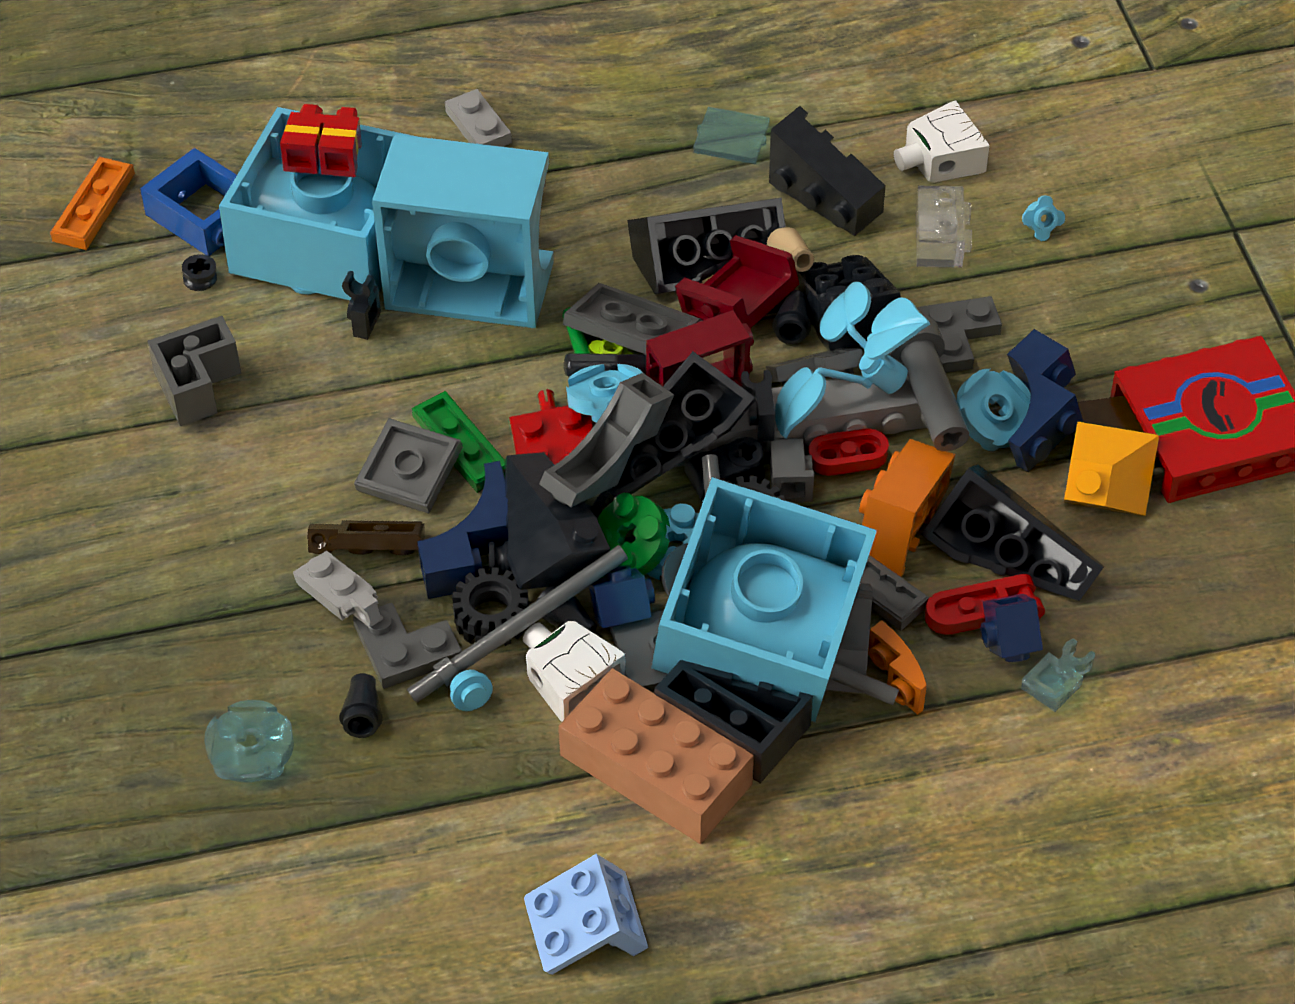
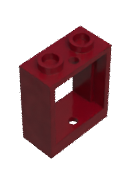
M732 310L646 340V375L661 386H664L692 351L702 358L723 351V360L711 365L741 386L742 372L748 371L750 375V372L753 371V364L750 358V346L754 345L752 331L746 323H741Z

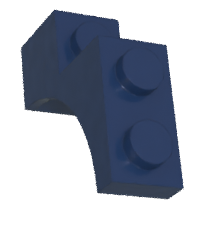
M1035 329L1007 354L1013 374L1025 384L1031 393L1027 414L1020 427L1008 440L1016 465L1026 472H1029L1040 461L1046 459L1050 452L1067 435L1072 434L1076 430L1077 422L1083 421L1076 395L1064 388L1076 375L1069 349Z
M500 461L484 464L485 484L482 495L472 512L463 521L438 536L417 541L420 567L428 599L453 595V592H456L458 582L465 583V576L472 573L476 578L478 569H482L480 556L489 554V542H495L497 546H502L505 541H508V528H506L508 498L505 497V477Z

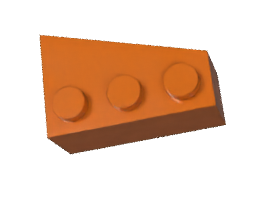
M909 439L901 452L895 451L893 453L887 471L881 470L879 472L874 489H867L859 507V512L864 514L862 526L877 530L869 555L901 578L905 572L908 550L915 552L920 543V539L914 537L923 523L928 524L931 521L948 489L956 455L948 451H940L933 446L913 439Z

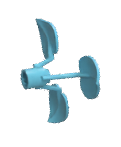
M860 282L851 283L845 292L840 294L827 308L821 320L820 333L825 340L834 342L839 340L848 331L865 349V354L859 363L863 376L822 367L816 369L814 373L808 367L797 371L784 384L776 401L775 421L779 433L787 439L790 431L817 407L825 394L826 380L824 377L858 383L867 389L872 384H875L887 394H892L899 390L907 378L908 370L904 365L891 357L889 353L930 325L929 320L920 313L914 303L902 297L890 302L874 319L872 333L867 337L868 341H866L857 332L854 325L861 321L869 311L871 304L870 292Z

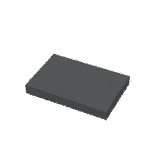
M598 283L565 312L563 325L646 355V340L702 320Z

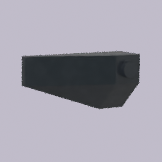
M782 197L627 220L632 257L654 294L676 291L675 286L684 278L703 283V280L714 275L733 258L730 240L735 235L767 245V240L774 230L786 228Z
M545 452L507 455L505 459V497L508 498L506 558L520 590L559 586L610 551L596 516L584 501L570 507L557 501L551 492L539 485L544 471L554 466Z
M978 464L966 470L921 533L922 536L955 560L967 564L971 563L1003 576L1028 574L1032 577L1036 587L1078 601L1081 600L1105 567L1015 491Z

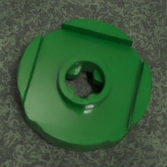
M630 493L619 494L601 512L597 519L610 547V551L619 545L626 553L628 560L620 565H629L631 569L636 568L642 575H645L652 571L664 558L670 541L666 538V525L670 527L669 518L666 512L650 499L644 496H634ZM633 528H636L633 532L636 537L634 542L629 543L626 541L624 543L626 534Z

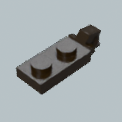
M342 520L341 524H310L307 532L308 552L322 554L325 551L332 553L337 549H348L352 554L364 555L372 553L373 550H390V553L394 555H409L418 550L417 541L424 540L425 523H422V521Z

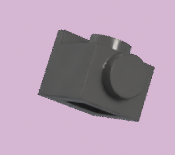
M787 438L770 441L769 466L771 488L777 486L780 489V496L783 495L785 501L791 503L813 502L814 470H812V455H804L803 439Z

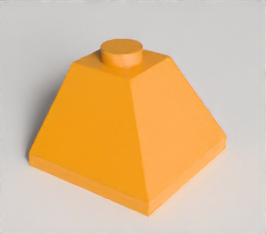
M1077 422L1064 503L1146 516L1159 435Z

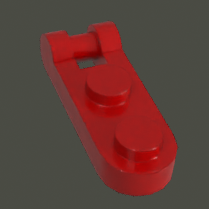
M1019 574L935 593L927 601L925 620L927 625L936 633L948 635L981 628V623L985 622L983 601L1025 594L1036 600L1039 619L1045 614V608L1041 599L1034 595L1036 588L1032 577L1028 574Z

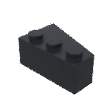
M799 106L771 128L769 183L777 190L802 203L806 208L825 217L835 226L856 236L884 212L886 185L853 154L847 157L843 155L831 143L834 137L826 129L820 133L805 119L809 113Z
M680 660L655 687V695L753 754V780L760 784L811 726L813 695L799 692L798 696L773 690L772 684L761 681L758 686L733 679L732 673Z

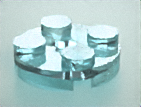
M244 700L228 706V712L221 715L218 720L217 716H215L209 722L205 731L204 741L208 760L214 767L216 775L226 780L255 782L263 779H276L283 773L284 765L290 759L294 748L293 732L288 718H284L283 715L278 713L277 707L260 700ZM247 735H255L258 742L250 747L238 744V742L246 741Z

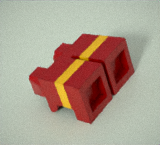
M304 104L300 112H291L280 141L283 171L318 174L319 167H321V175L356 177L358 168L357 155L358 150L362 147L360 120L356 108L341 107V109L337 110L336 115L323 114V109L318 105Z

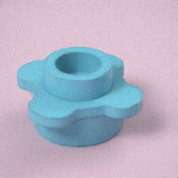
M1047 195L1040 196L1037 201L1031 203L1022 216L1023 224L1034 230L1035 238L1040 241L1047 240L1050 237V232L1056 226H1061L1065 221L1064 212L1057 210L1053 205V199ZM1043 215H1046L1045 221H1041Z

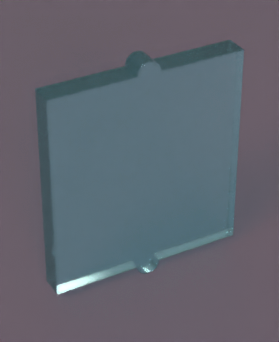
M708 107L702 124L697 126L698 136L693 147V153L756 164L761 147L767 143L766 133L770 124V118Z

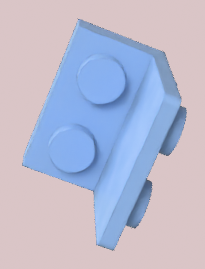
M598 854L548 881L524 897L543 970L550 975L607 943L611 946H617L632 956L648 948L626 872Z

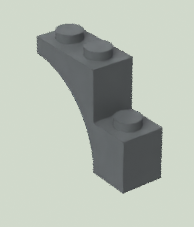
M644 373L620 382L609 405L592 430L564 459L544 471L539 485L551 492L557 501L570 507L617 486L634 445L658 434L674 394Z

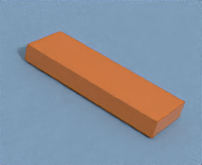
M99 157L50 232L52 242L87 250L135 175L133 165Z

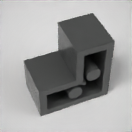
M223 316L148 340L147 343L154 374L179 426L217 414L212 383L241 374L236 341Z

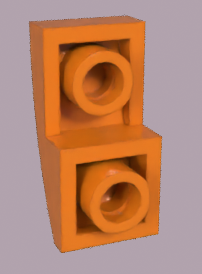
M881 620L870 629L868 655L877 667L888 671L887 684L899 689L895 701L901 705L908 706L918 715L924 710L927 686L924 675L908 646L892 628Z

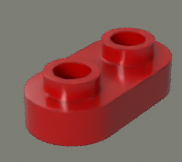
M869 428L830 433L814 438L809 445L808 455H812V469L822 475L831 476L873 470L881 467L887 461L889 442L882 432Z

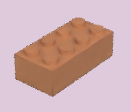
M613 668L558 726L560 756L699 844L707 838L753 784V754Z

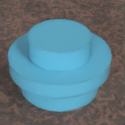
M465 670L456 675L452 680L450 697L455 707L459 710L472 711L483 706L489 700L493 686L485 674L476 670Z

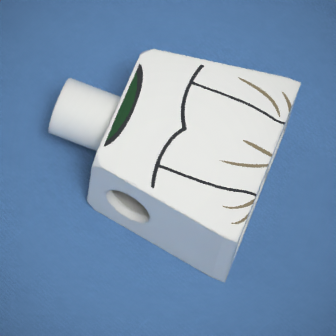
M955 100L910 122L907 126L906 146L894 150V160L899 170L903 171L917 166L927 181L935 183L986 172L989 144Z
M575 621L566 622L553 633L541 623H535L527 629L523 636V642L531 648L526 654L529 680L561 722L612 668L625 676V654Z

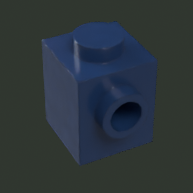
M629 565L617 566L588 586L594 618L602 628L652 617L650 604L655 603L654 588L650 578L645 579L636 568L631 569Z
M1018 594L983 601L985 622L981 623V636L985 647L989 648L992 653L1004 658L1006 662H1018L1029 659L1031 652L1043 650L1035 599L1025 594Z

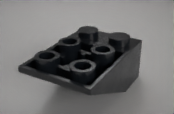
M849 255L843 257L841 262L832 264L814 262L807 271H797L799 291L806 295L808 313L817 336L829 351L860 345L848 331L839 340L834 342L825 340L820 333L821 320L827 308L840 294L845 292L851 283L860 282L870 292L871 304L869 311L861 321L854 325L857 332L866 341H868L867 337L872 333L873 321L880 311L893 300L901 298L900 291L867 257L861 255Z

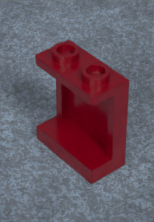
M735 235L730 240L733 258L704 284L684 278L675 286L683 313L695 316L703 321L733 310L741 323H746L751 329L799 285V280L791 253Z

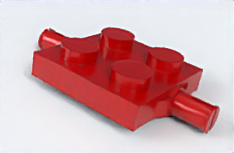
M546 389L547 402L544 390L537 394L540 411L512 416L509 419L516 455L545 452L553 464L556 465L580 444L592 430L593 425L591 415L578 413L569 408L568 405L556 407L554 392Z

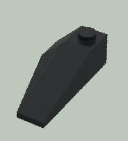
M692 351L663 386L673 393L674 397L658 434L634 445L618 485L606 491L615 498L622 493H630L632 495L730 432L756 401V398Z

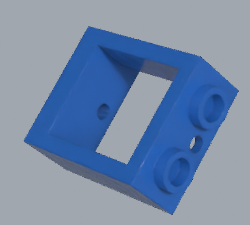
M193 148L140 188L145 215L203 254L210 256L220 247L225 246L220 210L218 209L208 218L202 220L179 204L205 184L225 196L237 175L201 151Z

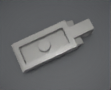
M328 551L312 558L308 563L293 571L296 583L339 619L344 620L353 614L369 628L383 620V616L380 615L377 606L379 604L376 600L378 596L373 587Z

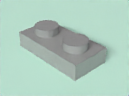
M478 89L445 101L446 113L469 143L499 147L512 143L510 130Z

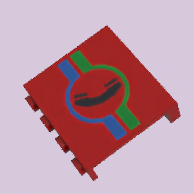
M1262 335L1249 339H1239L1232 343L1212 348H1202L1195 352L1175 357H1165L1159 361L1138 366H1128L1122 370L1115 371L1110 397L1124 395L1144 433L1159 435L1156 455L1165 469L1161 492L1167 503L1295 471V391Z

